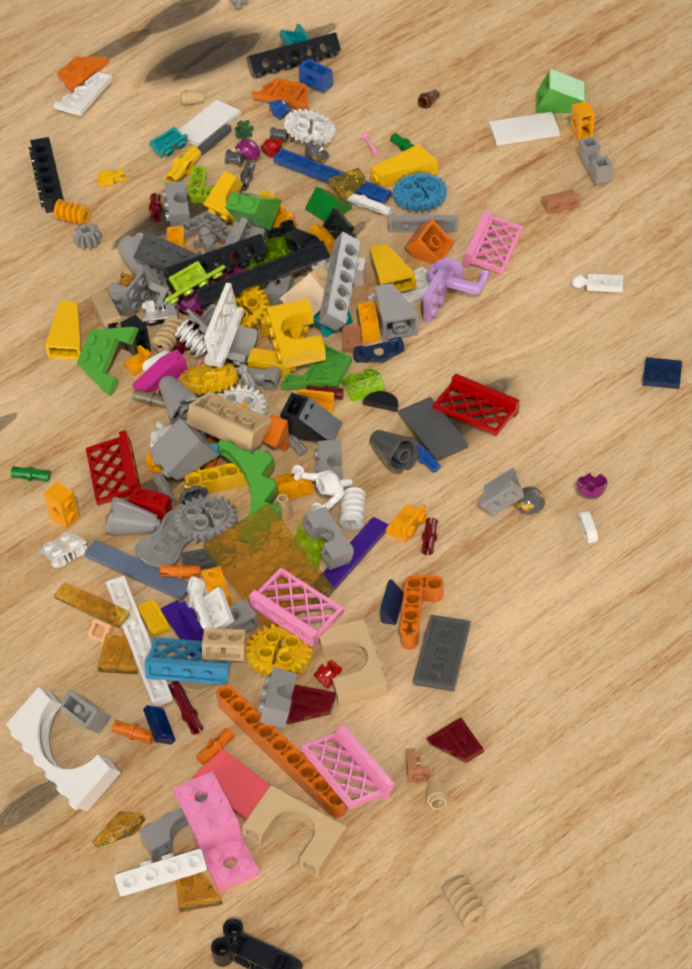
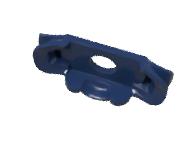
M395 337L387 342L366 347L363 345L356 346L353 351V358L356 362H385L405 351L404 342L401 337ZM376 348H381L384 350V353L382 355H376L374 353V350Z

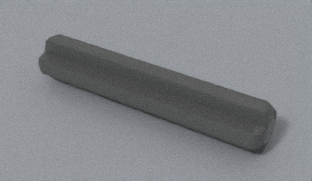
M228 124L223 125L197 147L201 151V155L205 154L232 131L231 126Z

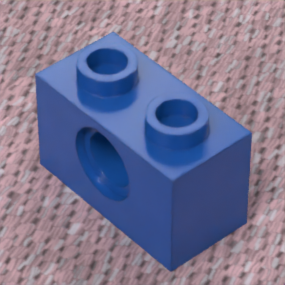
M309 58L298 66L300 82L323 93L333 86L332 69Z

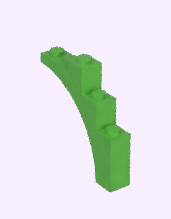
M221 439L217 444L219 453L241 470L248 481L251 492L248 519L238 537L240 545L258 554L283 519L280 508L272 503L279 493L277 483L274 479L268 477L275 468L274 458L267 451L262 452L257 449L252 454L247 449L237 447L232 441L227 442Z

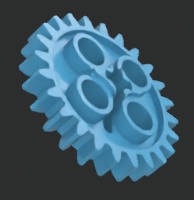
M424 171L421 174L415 172V175L409 173V177L403 175V179L399 178L393 187L395 203H398V206H403V210L409 208V212L414 209L415 213L418 210L424 213L425 209L431 211V208L437 209V205L441 206L442 202H445V197H447L445 181H442V178H437L436 174L431 176L430 172L425 175Z

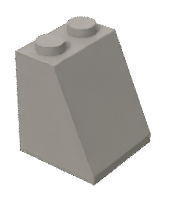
M393 284L375 286L374 301L383 341H389V339L395 337L417 336L419 314Z
M181 418L148 450L153 455L151 459L154 463L163 467L161 471L168 478L172 476L176 480L183 478L219 455L199 431Z

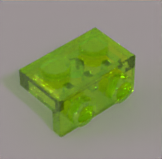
M374 369L364 370L359 375L350 374L341 381L342 386L348 391L351 401L365 398L372 392L385 391L382 375Z

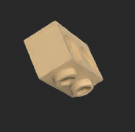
M204 628L202 660L244 662L246 630Z

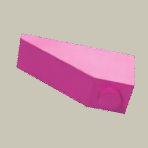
M178 350L160 357L132 384V387L145 392L158 390L160 380L163 377L174 376L178 379L181 377L180 374L188 370L186 359Z

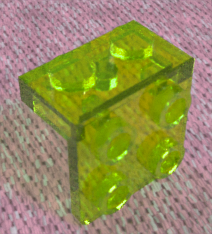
M285 238L264 239L269 250L268 255L265 257L266 259L259 263L255 261L245 269L248 270L290 254Z

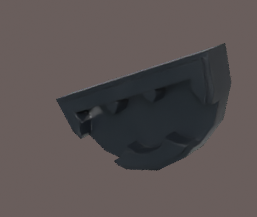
M372 392L363 399V405L398 412V400L389 392Z

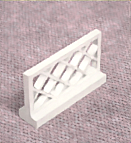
M231 283L225 284L204 336L208 351L204 359L205 365L223 367L244 314L243 308L236 306Z

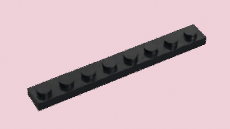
M324 241L196 289L195 294L201 308L219 301L226 283L232 284L233 293L236 295L329 259L330 255Z

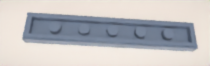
M97 540L84 553L85 558L180 601H183L189 594L187 593L188 581L177 579V577H160L159 569L153 568L141 560Z

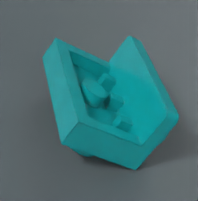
M300 24L296 25L295 31L281 30L279 34L286 46L310 39Z
M174 126L151 140L149 145L162 159L165 156H170L176 149L183 148L186 145L188 135H182Z

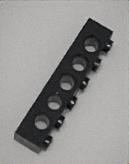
M334 32L246 57L251 76L256 75L257 78L264 76L265 72L268 71L276 73L280 71L279 68L285 67V70L293 68L294 64H302L308 58L319 61L326 55L329 58L337 56V52L341 51L337 33ZM320 44L326 46L325 52L320 49ZM306 48L311 49V51H312V54H311V55H307V54H306V52H305V49H306ZM291 52L297 54V59L291 57ZM277 56H281V57H282V59H283V62H282V63H278V62H277V60H276V57H277ZM262 60L268 62V67L262 65Z
M49 137L30 140L31 147H28L41 207H45L46 213L54 212L57 200L62 199L64 201L50 139Z
M260 233L166 267L164 275L173 292L175 290L169 283L168 278L197 261L205 269L206 274L219 268L214 265V261H218L221 266L224 265L226 267L222 273L229 274L235 268L240 267L243 269L254 261L256 263L264 261L269 250ZM245 250H250L252 255H247ZM229 256H235L237 261H232Z

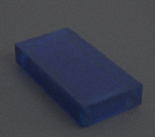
M146 705L143 711L154 741L172 745L176 739L164 708Z

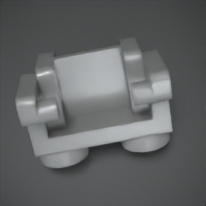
M201 228L198 236L201 243L198 244L197 240H194L193 245L196 249L203 248L205 253H208L216 248L215 242L217 237L215 234L211 235L209 228Z

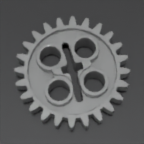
M207 494L205 498L202 495H199V499L192 497L191 502L185 500V505L180 504V509H176V514L174 515L177 532L181 533L182 537L187 536L188 541L194 538L195 543L199 540H202L203 543L206 540H210L213 543L214 538L220 541L221 536L228 537L227 532H233V528H236V523L238 522L237 509H235L234 504H230V500L224 501L223 496L217 499L216 494L212 498Z

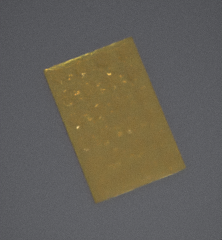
M270 503L203 545L217 567H221L223 575L241 600L245 599L249 605V595L254 590L258 591L280 568H283L324 596L334 592L333 586ZM281 576L276 583L286 584L289 581ZM300 587L292 588V595L304 594V590ZM289 589L277 590L278 596L290 595ZM275 590L266 591L263 594L266 597H276ZM307 598L308 605H313L320 601L317 598ZM305 599L293 600L294 607L306 605ZM291 600L279 601V606L282 608L291 607ZM252 608L256 612L258 623L262 628L264 625L268 629L271 628V623L275 627L279 626ZM303 611L294 612V614L297 616Z

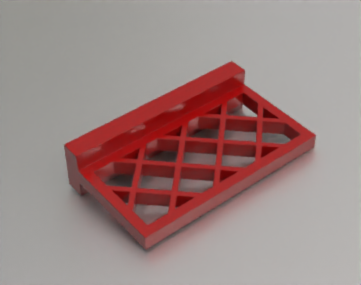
M455 373L452 376V382L432 404V408L497 436L509 420L519 414L520 400ZM451 391H454V392L459 393V394H458V395H452V396H451V395H450V392H451ZM465 398H470V399H473V400H475V401L466 402V399H465ZM462 399L463 401L461 404H453L454 400ZM450 402V406H442L440 404ZM481 405H487L492 408L482 409ZM469 407H479V410L470 412ZM458 409H466L465 413L456 412ZM498 412H504L507 415L499 416ZM494 413L495 417L486 418L485 414ZM481 415L483 418L480 420L472 419L473 416ZM498 422L496 428L488 425V423Z
M126 430L119 432L120 437L86 448L97 506L111 502L113 497L123 498L131 495L135 486L141 488L132 442ZM119 444L115 451L109 450L112 446ZM98 450L101 451L97 457H94L91 454L92 452ZM106 453L111 455L107 461L102 459ZM116 457L121 458L117 465L112 463ZM98 463L103 464L100 471L94 469ZM108 467L114 468L110 475L105 473ZM119 471L124 472L121 478L115 477ZM101 476L107 478L103 484L97 483ZM111 481L117 482L113 488L107 487ZM122 484L128 487L126 490L118 491ZM104 490L109 492L107 496L100 498Z

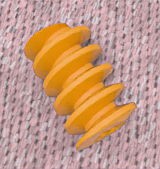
M58 199L54 207V217L57 220L84 225V223L88 224L90 221L91 210L87 209L86 205L75 204L74 202L69 203L67 200Z

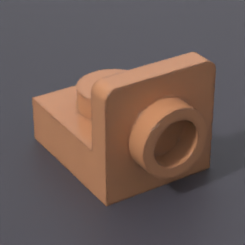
M359 324L343 326V353H352L356 346H361V325Z
M415 748L407 749L408 783L428 782L430 767L421 766L420 757H416Z

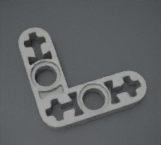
M204 212L178 225L184 226L186 240L199 234L201 228L207 227L210 229L211 235L215 234L217 241L222 245H225L231 231L215 214L210 212Z

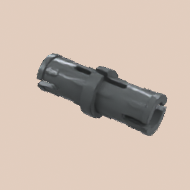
M247 161L244 170L241 171L240 181L243 183L241 190H247L250 181L253 179L255 164L252 161Z

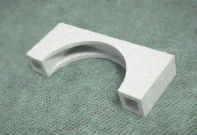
M38 687L6 726L11 730L10 735L22 743L21 748L33 756V762L38 767L44 769L46 778L57 785V791L69 799L68 804L75 810L81 809L88 812L121 772L110 759L98 754L87 764L74 769H63L55 761L50 750L49 733L53 718L62 704L50 691Z

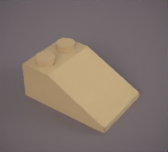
M323 264L280 297L279 301L285 304L309 299L313 316L320 313L328 270Z

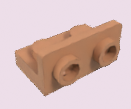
M573 190L541 197V204L547 214L578 208L580 202L579 193H574Z

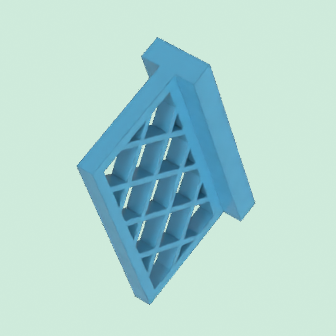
M154 637L149 655L145 659V678L228 685L232 661H222L223 663H219L221 662L219 660H202V653L199 651L202 648V641ZM157 645H166L167 647L159 649ZM187 647V649L183 651H180L178 648ZM171 651H173V652L175 653L174 655H172V656H170V657H169L168 655H166V653L171 652ZM192 652L196 655L192 658L186 656Z

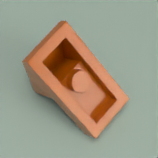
M272 414L269 418L273 419V423L262 442L286 452L290 447L288 421Z

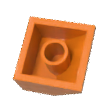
M432 218L419 225L405 247L416 259L433 264L447 255L454 242Z

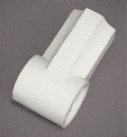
M191 576L187 586V593H189L187 605L189 608L193 607L198 617L199 614L194 608L193 596L197 594L203 598L208 592L202 578Z

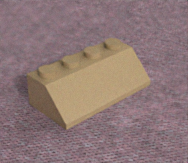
M208 392L189 404L186 423L196 430H201L212 437H217L227 442L232 441L237 447L252 452L262 443L273 423V419L217 394Z

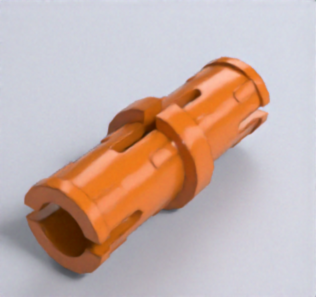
M178 563V565L160 564L159 576L177 577V579L191 578V576L200 578V566H187Z
M117 719L114 720L115 724H112L111 727L112 733L126 736L132 741L136 739L148 744L153 743L155 731L141 728L135 723L131 725Z
M225 728L217 737L210 739L207 742L208 745L196 755L197 761L203 766L207 764L218 752L223 750L224 746L234 739L232 731Z

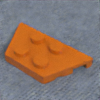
M76 56L57 73L58 78L64 83L66 88L70 89L72 94L76 87L85 85L86 80L108 65L109 58Z
M276 78L271 83L262 86L263 90L252 92L253 99L267 102L281 100L285 101L289 107L303 110L305 108L309 109L307 86L304 83Z

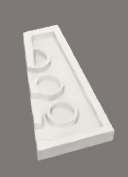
M97 72L85 81V85L76 87L71 95H65L61 102H55L53 104L54 109L82 116L112 82V75Z

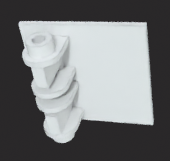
M145 300L142 303L143 310L146 309L143 313L142 321L153 323L157 322V319L165 320L168 317H178L179 308L175 307L177 306L176 303L173 305L168 303L165 305L166 308H164L162 302V309H159L157 306V309H155L153 300Z
M70 531L61 534L54 541L45 543L38 551L52 561L50 563L53 569H59L67 564L66 561L68 563L71 562L68 553L72 560H75L84 555L88 548L86 546L87 542Z

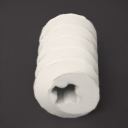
M188 318L177 328L175 337H181L180 342H186L185 347H191V353L197 351L195 357L199 358L208 352L205 340H203L205 334L198 335L200 329L193 330L195 324L188 325L190 320Z
M350 487L344 490L345 494L341 499L339 524L348 531H358L363 527L366 494L361 488Z

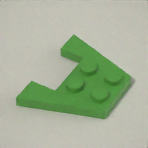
M139 328L94 329L88 333L77 364L111 396L118 379L106 373L118 343L121 341L133 345Z
M324 344L326 360L311 363L304 376L287 373L281 383V389H306L307 385L323 387V385L328 387L339 386L352 363V358Z

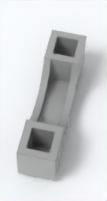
M201 795L196 801L203 802L207 797ZM179 808L172 813H167L161 819L147 824L139 830L141 843L153 861L172 852L175 835L182 828L189 825L182 809Z

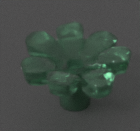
M249 120L237 122L238 126L234 128L236 138L248 139L252 137L250 131H253L254 127L252 125L248 126L250 124Z

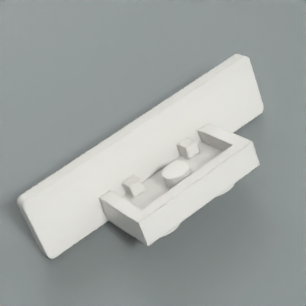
M197 849L174 856V853L161 856V861L155 863L152 860L139 863V868L116 874L115 880L119 895L123 897L206 871L207 867L202 850Z

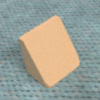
M93 619L87 638L106 644L116 626Z

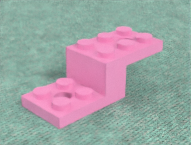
M213 771L172 788L190 825L193 841L197 849L202 850L207 870L219 893L260 875L259 869L241 836L239 821ZM204 795L207 797L203 802L196 801L198 796ZM232 860L236 862L235 866L231 868L224 866L227 861Z

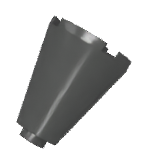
M383 430L374 431L370 437V445L395 473L400 474L405 469L410 470L419 457V452L417 451L419 444L413 438Z

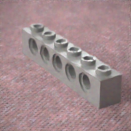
M344 232L333 243L318 323L335 331L341 326H345L348 321L347 312L351 306L349 301L353 293L352 285L356 278L354 274L358 266L357 258L361 251L359 248L360 240Z

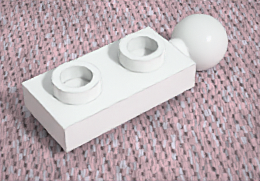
M588 274V279L582 275H575L572 278V285L577 289L587 286V291L622 293L623 275Z

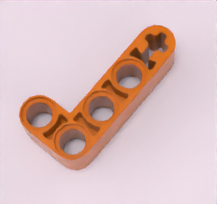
M413 574L406 578L400 624V642L403 648L411 650L418 646L423 601L438 602L443 598L444 588L441 577Z

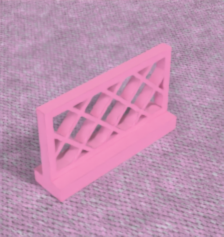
M485 209L465 253L463 266L470 267L473 264L503 274L523 226L491 216L492 211ZM492 223L498 224L500 227L494 228ZM508 229H514L517 232L510 233ZM504 231L506 235L500 236L497 232ZM494 234L496 238L489 239L487 235ZM509 239L512 243L506 245L503 240ZM499 242L501 246L495 247L493 243ZM489 245L491 249L484 250L482 246ZM505 250L507 254L501 256L499 251ZM494 253L496 257L490 259L488 254ZM480 256H484V258H485L486 260L481 261V260H478V259H476V258H477V257H480ZM500 261L502 267L494 265V262Z
M280 568L258 591L254 590L249 595L252 608L297 636L312 648L318 644L320 636L344 612L343 607L283 568ZM283 576L288 579L289 583L277 584L276 581ZM300 587L304 590V594L292 595V588ZM289 589L290 595L278 596L277 590ZM275 590L276 597H266L263 594L266 591ZM307 598H317L320 600V604L308 605ZM305 599L306 605L294 607L293 600ZM291 600V607L282 608L279 606V601ZM333 608L336 611L333 615H324L323 609ZM321 609L322 616L309 617V610ZM306 611L307 617L298 618L294 612ZM322 621L323 625L316 630L311 627L310 622Z
M345 725L338 727L336 733L301 746V751L349 809L377 798H381L382 801L390 798L394 782ZM333 741L338 748L327 746V743ZM310 749L322 750V755L313 753ZM324 753L336 754L337 757L336 759L326 757ZM339 756L346 757L350 763L340 761ZM322 762L335 765L334 770L325 768ZM337 766L349 769V774L336 771ZM352 770L359 772L363 778L351 775ZM334 778L347 780L346 785L337 783ZM349 782L362 784L361 789L349 786ZM364 786L371 787L375 792L364 790ZM347 792L357 794L359 798L351 800Z

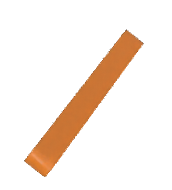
M227 684L220 686L216 691L220 710L330 816L334 818L344 816L347 811L346 804L310 760L275 726L260 723L261 714L257 713L258 710L234 687Z

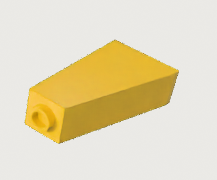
M418 144L371 167L370 179L373 184L386 188L394 186L399 178L403 179V175L409 177V173L415 175V172L421 174L424 171L425 175L430 172L431 176L438 174V160Z
M387 243L370 247L371 259L379 285L393 284L399 292L417 288L415 273Z
M60 301L45 343L48 358L78 359L82 351L81 323L78 303L75 301Z

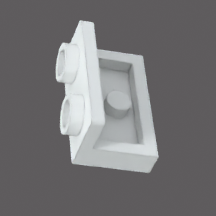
M217 587L203 598L197 594L193 596L194 608L201 619L200 625L203 629H224L234 622L224 591L220 587Z

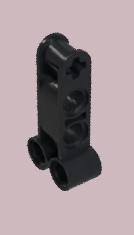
M293 220L283 221L279 224L278 228H271L270 231L266 232L272 250L287 247L288 250L295 252L321 242L317 236L297 229Z
M238 919L227 920L223 924L224 937L215 939L211 945L213 961L220 967H226L233 961L247 969L303 968V964L297 958L244 934L243 924ZM231 932H238L236 935H230ZM221 950L227 951L224 954H218Z

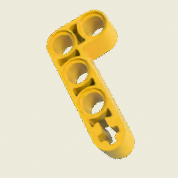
M233 463L204 470L198 468L183 477L185 484L192 482L203 484L206 486L209 494L249 485L241 470Z

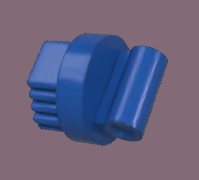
M276 100L269 103V107L273 108L272 114L279 120H282L291 112V108L285 101Z

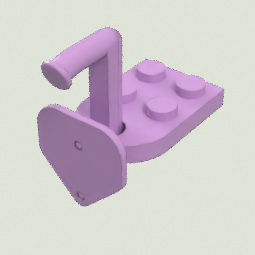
M444 257L431 264L427 270V278L431 283L423 296L424 322L431 323L432 319L437 316L439 307L444 304L448 287L472 294H479L485 286L490 273L487 270L480 271V278L477 283L463 280V265L458 260Z

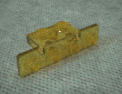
M64 582L54 594L55 599L117 628H120L130 616L128 610L67 582Z

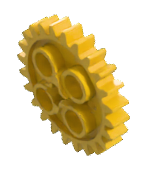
M259 286L234 295L236 306L243 308L244 311L243 319H241L239 326L259 328L258 323H261L267 307L270 306L267 295L263 289L260 290Z
M225 362L223 367L202 363V365H195V368L190 367L189 370H185L183 374H180L179 382L194 394L198 393V396L208 392L215 394L216 391L222 392V389H228V386H233V383H237V368L234 365L231 366L230 363L225 364Z
M271 623V628L269 629L265 625L263 626V631L257 629L256 635L251 634V640L247 641L246 661H249V667H253L254 673L260 671V677L271 675L273 667L302 674V668L307 669L308 663H311L312 647L281 626L275 627L273 623Z

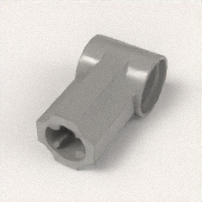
M270 366L264 370L247 367L248 373H251L256 384L262 385L267 390H275L282 375L279 368Z

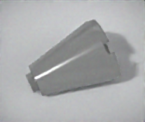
M135 233L136 236L133 237L128 235L118 244L120 256L135 276L140 271L144 272V262L133 258L143 233Z
M174 376L163 377L160 380L159 389L170 421L173 424L179 418L187 421L189 404L199 397Z
M113 497L107 520L106 534H152L160 527L161 519H157V514L119 497Z

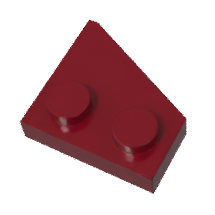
M295 684L286 724L289 725L331 715L336 693Z
M461 717L426 738L429 745L465 763L484 753L483 747Z

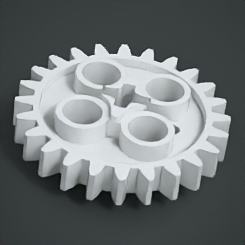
M306 108L304 111L298 109V112L293 110V112H289L286 115L284 121V129L287 130L286 133L290 134V137H296L295 140H301V143H308L313 140L312 144L315 146L316 144L322 146V143L327 145V142L331 143L336 132L335 125H333V121H329V117L325 118V114L320 115L319 111L314 113L312 109L310 111H307ZM311 120V121H312V124H311V128H310V134H308V130H309V126H310V122H309V121Z
M238 385L237 389H234L231 386L230 391L223 389L224 394L217 393L219 396L237 404L246 402L250 410L266 416L268 412V405L264 395L260 394V390L255 391L254 387L248 389V386L245 385L242 389Z

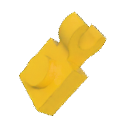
M123 168L116 170L115 173L114 170H103L97 173L98 187L112 186L115 182L126 181Z

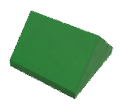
M316 186L305 210L325 222L333 208L338 209L344 215L352 209V206L330 191Z

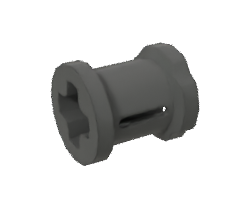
M271 127L270 140L275 137L283 142H287V130Z
M227 149L224 158L225 164L234 163L242 166L245 155Z

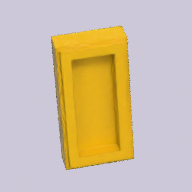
M155 599L137 606L140 617L152 638L171 631V627Z

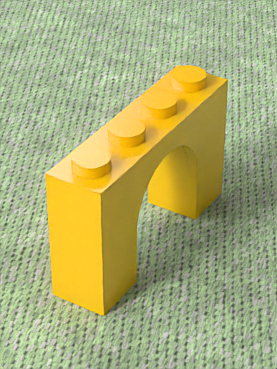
M224 171L203 204L208 209L207 212L220 216L219 218L226 223L230 221L233 224L234 221H237L225 206L231 192H239L243 183L236 176ZM262 190L259 194L278 199L276 195Z
M309 299L267 307V315H265L266 325H270L268 327L270 338L274 337L272 339L274 350H278L276 352L277 360L282 363L283 369L326 360L325 346L321 335L303 339H293L284 335L292 328L314 324L313 310Z
M265 311L261 321L262 336L270 337L268 329L270 325H266L265 315H267V311ZM310 324L292 328L284 335L293 339L306 338L305 335L309 334ZM252 348L247 360L248 367L264 370L270 366L279 368L282 372L281 378H285L287 373L293 374L297 369V366L283 369L282 363L277 360L276 352L278 350Z

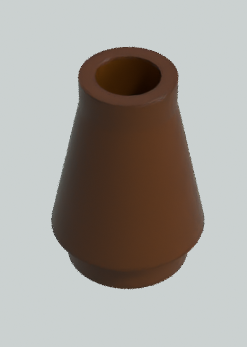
M433 90L420 94L418 98L419 106L421 108H429L440 97L439 92Z

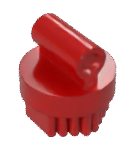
M275 137L271 140L267 138L260 148L263 153L273 158L280 151L278 146H281L283 142Z
M329 660L327 666L325 667L321 664L313 676L329 689L333 685L332 678H336V675L342 672V668L334 660Z

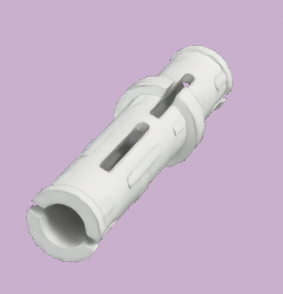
M348 191L345 196V201L353 203L359 208H367L387 217L393 214V207L371 200L365 195H358Z

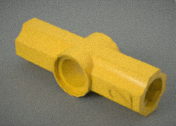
M191 146L181 157H176L173 160L172 168L164 175V180L167 183L179 182L185 174L190 175L194 164L202 156L201 151L196 146Z

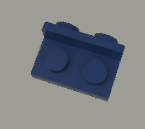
M646 357L642 386L680 389L682 361Z

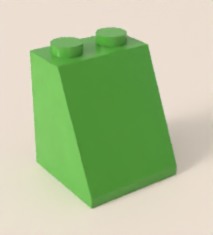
M549 69L536 91V112L572 113V104L586 101L585 82Z
M231 192L225 208L238 222L243 217L248 219L253 226L270 231L282 201L281 199L254 193Z

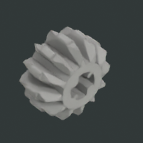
M92 222L78 225V228L74 229L73 240L78 248L82 247L83 250L86 248L91 249L92 247L97 248V244H101L102 233L98 226L93 225Z

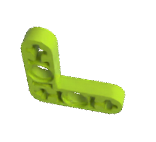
M199 165L192 168L187 191L190 202L204 203L214 188L205 187L207 172L204 166Z

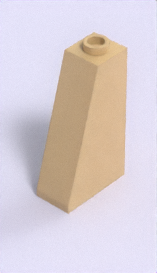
M108 291L90 295L93 310L101 329L121 328V317ZM119 341L118 346L123 345L124 342Z

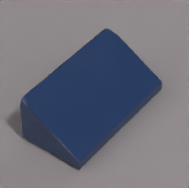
M392 579L388 580L380 609L382 623L396 625L404 593Z

